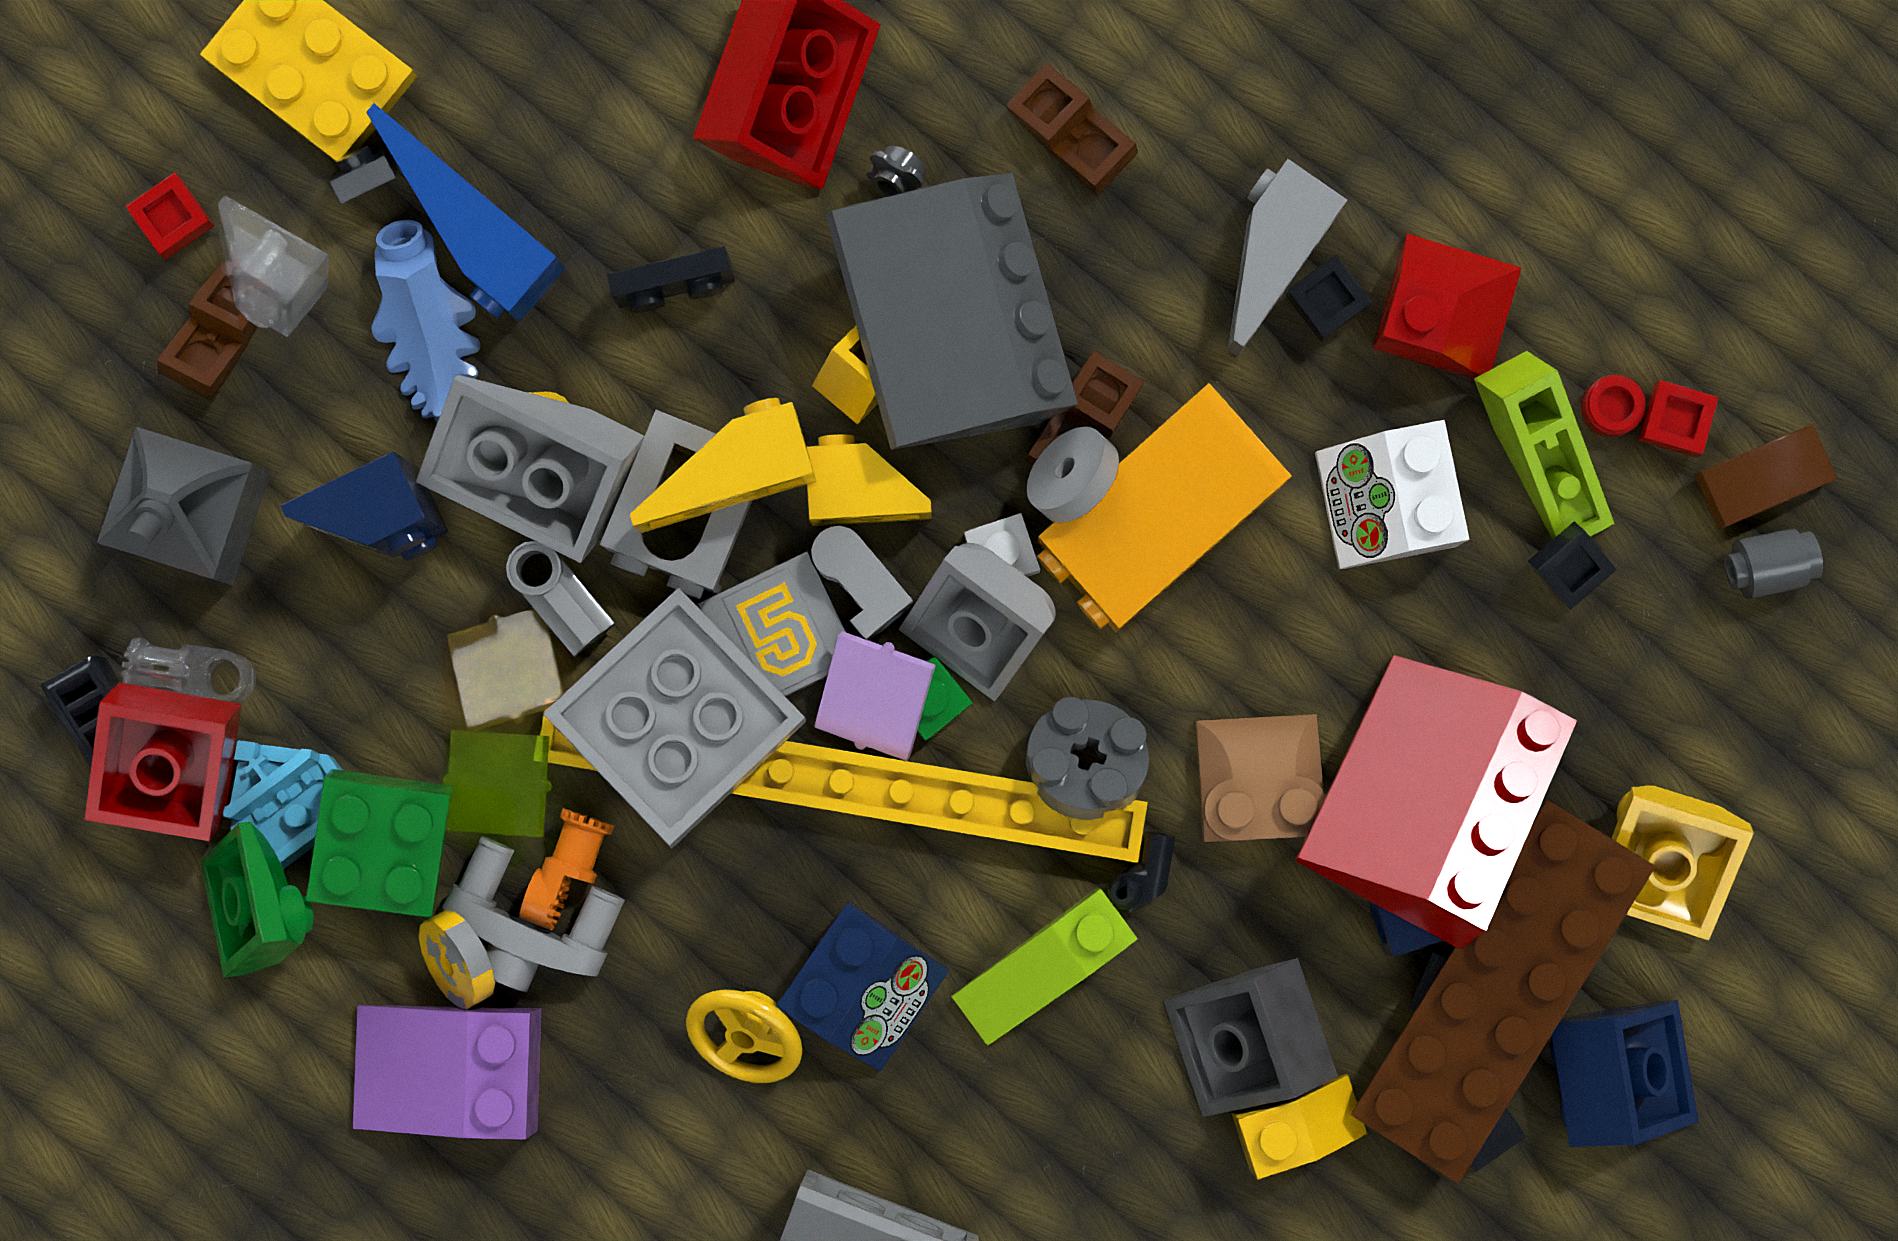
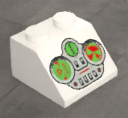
M1445 420L1388 430L1315 452L1339 570L1455 548L1470 540Z

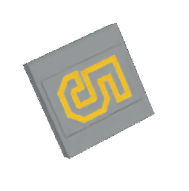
M808 552L698 603L701 611L785 697L828 676L838 635L841 631L846 632Z

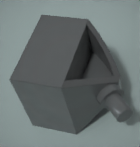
M136 427L97 543L233 586L271 472L254 463Z

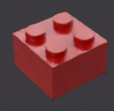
M119 682L99 704L84 820L210 841L225 819L223 813L228 803L242 704Z

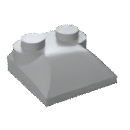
M965 543L955 546L944 558L898 630L930 654L936 656L938 660L995 702L1042 636L1053 624L1056 611L1053 601L1041 587L993 551L979 544Z

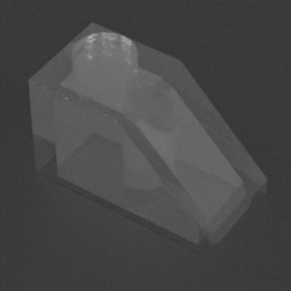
M224 196L218 203L219 235L235 306L245 318L256 326L262 328L270 327L288 337L328 288L329 254L231 198Z

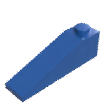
M373 103L366 113L461 271L476 287L469 296L496 319L505 311L519 323L563 273L565 268L553 253Z

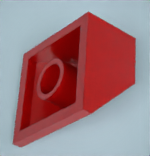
M1406 234L1372 349L1472 379L1482 375L1493 368L1522 267Z

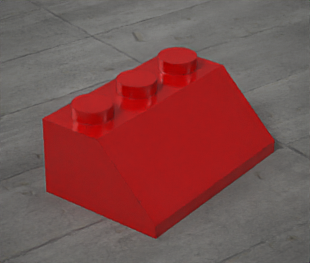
M742 0L693 139L737 163L814 189L823 190L881 24L843 0Z

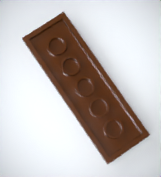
M1546 800L1532 823L1486 931L1463 949L1453 948L1351 1112V1116L1459 1184L1656 866Z

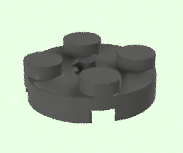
M1077 697L1062 698L1056 702L1051 711L1044 714L1038 720L1029 738L1025 765L1028 776L1031 774L1032 781L1038 787L1037 794L1051 809L1075 819L1093 820L1103 818L1104 812L1114 811L1122 806L1121 810L1124 809L1139 795L1149 768V751L1146 744L1147 733L1145 727L1139 720L1130 717L1123 710L1109 703L1090 699L1081 700ZM1084 748L1095 750L1097 756L1103 759L1104 764L1093 763L1089 770L1081 769L1078 767L1079 757L1072 753Z

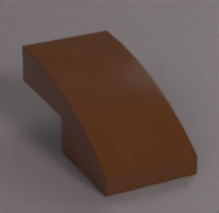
M1048 63L1006 105L1007 110L1046 150L1097 195L1138 154L1136 143L1093 109L1090 98Z
M221 261L189 302L190 317L157 359L158 373L212 399L255 333L274 296V288Z
M1093 350L1072 383L1078 405L1050 419L1030 450L1026 461L1034 465L1041 453L1056 438L1067 431L1079 427L1094 428L1109 441L1142 388L1144 381Z
M1813 424L1694 474L1718 529H1722L1837 480V476Z

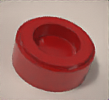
M1608 375L1597 380L1585 391L1581 401V414L1584 422L1593 432L1604 437H1618L1628 433L1641 422L1646 409L1645 396L1641 388L1633 380L1622 375Z

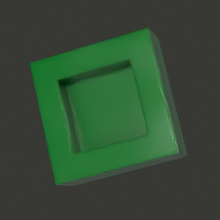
M936 656L928 661L936 666L917 730L925 741L929 740L973 704Z

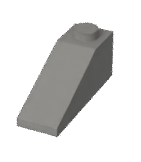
M1287 159L1277 174L1267 168L1247 197V199L1255 203V206L1246 224L1228 351L1236 357L1240 355L1347 202L1346 198L1289 159Z

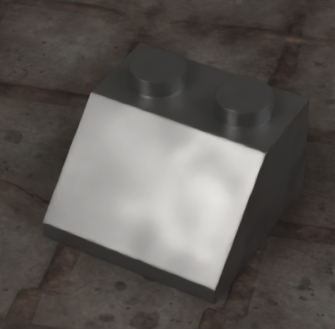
M1298 958L1252 969L1163 1000L1202 1117L1296 1098L1338 1076Z

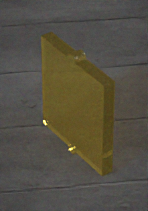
M535 609L501 619L498 615H492L487 623L447 635L466 727L469 732L510 720L517 724L521 723L524 720V716L548 709L564 694L549 626Z

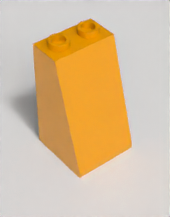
M1208 383L1119 463L1113 484L1093 509L1075 520L1064 523L1054 522L1038 536L1037 544L1043 551L1037 556V559L1059 584L1068 578L1080 591L1083 597L1076 603L1097 628L1102 629L1108 623L1117 632L1277 493L1292 475L1212 385Z

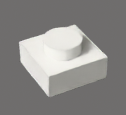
M1021 513L964 532L967 543L979 544L990 549L1026 577L1040 573V567Z

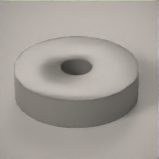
M1079 427L1062 434L1041 453L1030 472L1027 481V496L1030 503L1048 519L1058 523L1069 522L1083 516L1102 500L1113 484L1119 465L1117 449L1102 434L1091 427Z

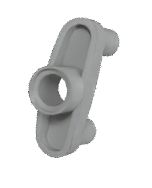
M481 836L460 884L452 885L442 908L459 914L468 922L479 937L489 942L486 952L493 968L494 980L516 990L527 992L539 964L570 973L598 976L608 954L603 948L625 900L606 890L591 886L570 935L563 934L562 937L539 926L524 922L519 917L496 908L497 902L492 900L515 850L495 840Z

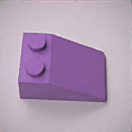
M357 1005L353 1129L456 1138H529L538 1131L542 1008L471 1007L466 1010L448 1006Z

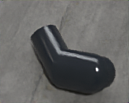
M1145 832L1141 861L1117 875L1109 884L1108 898L1115 908L1124 912H1133L1165 892L1168 886L1175 836L1160 832Z

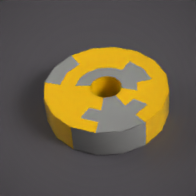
M445 910L425 920L419 928L418 937L421 952L430 974L447 999L457 1007L467 1010L493 995L495 980L491 962L478 935L468 922L459 914L450 910Z

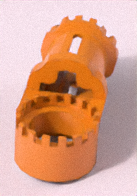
M565 808L562 809L560 814L564 824L553 856L545 857L542 869L538 868L532 876L519 915L520 920L551 931L558 922L553 917L560 918L561 913L556 911L557 907L563 909L565 906L562 902L563 899H567L568 894H566V891L570 889L571 878L595 883L597 874L593 871V867L604 836L611 835L614 825L594 817L589 818L587 822V815H581V813Z

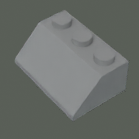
M807 1170L780 1241H979V1236Z

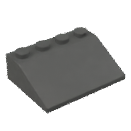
M1013 173L963 178L832 210L826 214L891 450L1036 425L1078 405Z

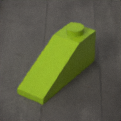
M1525 351L1474 378L1492 427L1552 540L1574 521L1590 537L1615 524L1558 371L1530 352Z
M1097 887L951 997L988 1046L1087 978L1138 940V938L1102 889Z

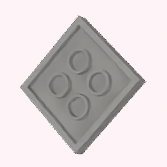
M679 588L543 713L555 728L671 849L806 722L805 717Z

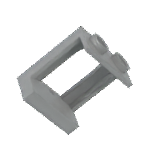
M655 410L600 543L607 551L614 553L610 562L612 565L642 577L645 576L648 567L670 576L667 587L674 590L679 588L684 594L696 599L701 598L704 590L716 595L720 593L722 587L718 583L752 500L712 512L695 550L685 558L674 561L659 559L650 553L644 544L642 533L633 527L630 513L658 488L673 449L693 456L716 433Z

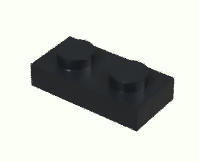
M725 246L607 273L612 298L619 308L629 307L632 313L648 312L661 308L665 305L664 298L688 293L690 299L711 297L724 291L723 284L735 282L731 260Z

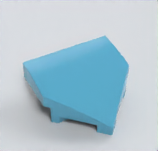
M238 740L234 759L238 761L230 804L225 806L223 817L231 819V830L238 823L251 822L265 836L284 870L314 847L324 778L331 769L342 770V768L332 756L319 754L313 750L260 745L255 742Z

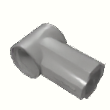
M531 541L517 546L509 555L506 571L511 585L522 593L574 657L592 646L616 624L557 551L537 541ZM534 554H544L549 557L552 563L553 571L551 577L545 584L531 587L525 583L522 577L523 564Z

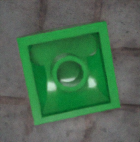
M251 822L238 823L200 861L223 978L247 975L279 964L303 943L305 934L309 933L313 927L311 902L306 901L307 896H301L296 886L288 885L283 867L275 851L265 836Z

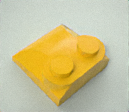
M1656 786L1631 787L1630 791L1623 796L1618 804V822L1611 839L1651 862L1656 867L1626 915L1709 940L1754 832L1751 824L1721 806Z

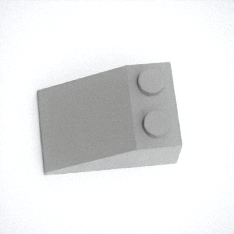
M457 375L453 379L416 482L581 563L603 537L645 436L585 407Z

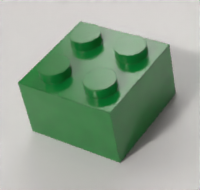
M331 769L323 782L306 901L432 918L437 902L454 786Z

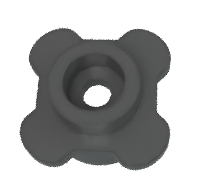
M888 146L883 152L874 151L871 154L869 160L873 164V168L868 170L867 177L873 183L875 189L883 196L889 197L914 191L923 185L926 168L923 162L907 149L899 146Z

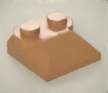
M1317 714L1195 721L1202 842L1306 837L1325 798Z

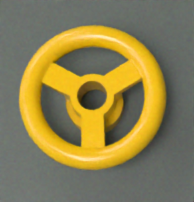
M726 989L716 990L700 996L688 1010L686 1029L694 1048L709 1064L731 1077L752 1083L776 1082L791 1075L800 1064L802 1057V1043L797 1029L791 1020L776 1006L777 1003L763 993ZM713 1010L727 1029L725 1032L726 1040L719 1047L709 1037L704 1024L706 1015ZM756 1051L782 1057L779 1061L767 1065L751 1064L736 1059L742 1052L754 1053Z

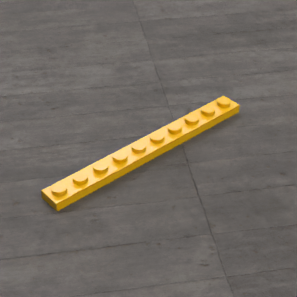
M546 700L545 711L554 703V701ZM544 716L536 760L597 771ZM785 741L731 792V794L1137 863L1148 802L1134 800L1122 810V806L1114 811L1104 812L1103 818L1093 820L1075 819L1060 814L1046 805L1037 794L1038 787L1032 782Z

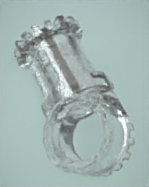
M136 637L131 640V646L127 647L128 652L124 653V657L129 659V662H122V667L128 668V670L121 672L122 677H124L123 683L234 703L245 701L252 694L256 684V672L252 663L243 655L223 649L188 644L183 645L180 649L152 646L147 639ZM223 661H232L240 672V681L233 692L227 695H219L213 690L211 685V673L217 664ZM156 665L169 667V670H154V667Z

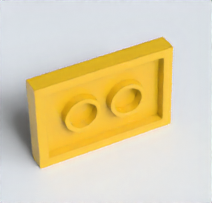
M243 0L200 53L209 64L335 162L345 155L358 150L376 129L366 113L373 103L388 114L418 77L413 69L323 0Z

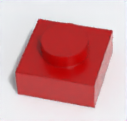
M173 173L125 206L157 253L164 259H168L215 226L184 180L176 173Z
M1659 380L1653 386L1638 441L1695 458L1703 455L1719 397Z

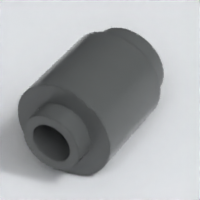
M1791 528L1734 541L1732 554L1725 556L1724 567L1730 587L1733 590L1740 589L1746 599H1754L1807 587L1810 580L1821 578L1823 574V558L1819 543L1811 531L1799 533L1796 529Z

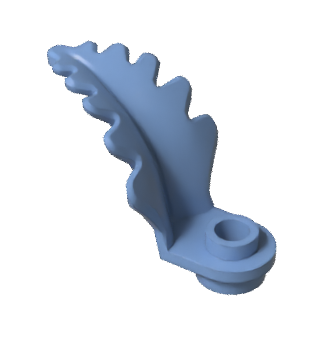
M400 220L385 226L376 237L375 271L382 291V297L371 330L377 341L396 343L386 361L388 371L396 373L409 370V373L401 383L400 391L402 395L408 396L416 392L411 399L412 408L416 410L423 408L422 417H434L438 423L453 379L457 375L473 379L478 376L477 368L462 361L460 358L478 352L480 350V342L476 337L459 329L461 325L468 323L475 317L476 310L471 300L456 291L440 277L437 268L436 246L432 235L427 230H424L417 221Z

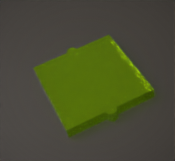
M451 730L449 774L443 777L445 785L454 786L447 830L544 837L546 793L552 789L551 782L547 780L549 736Z

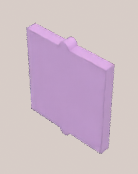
M841 631L835 645L814 727L855 742L857 749L863 750L867 746L907 761L911 755L936 665L894 650V645L890 642H886L882 646Z

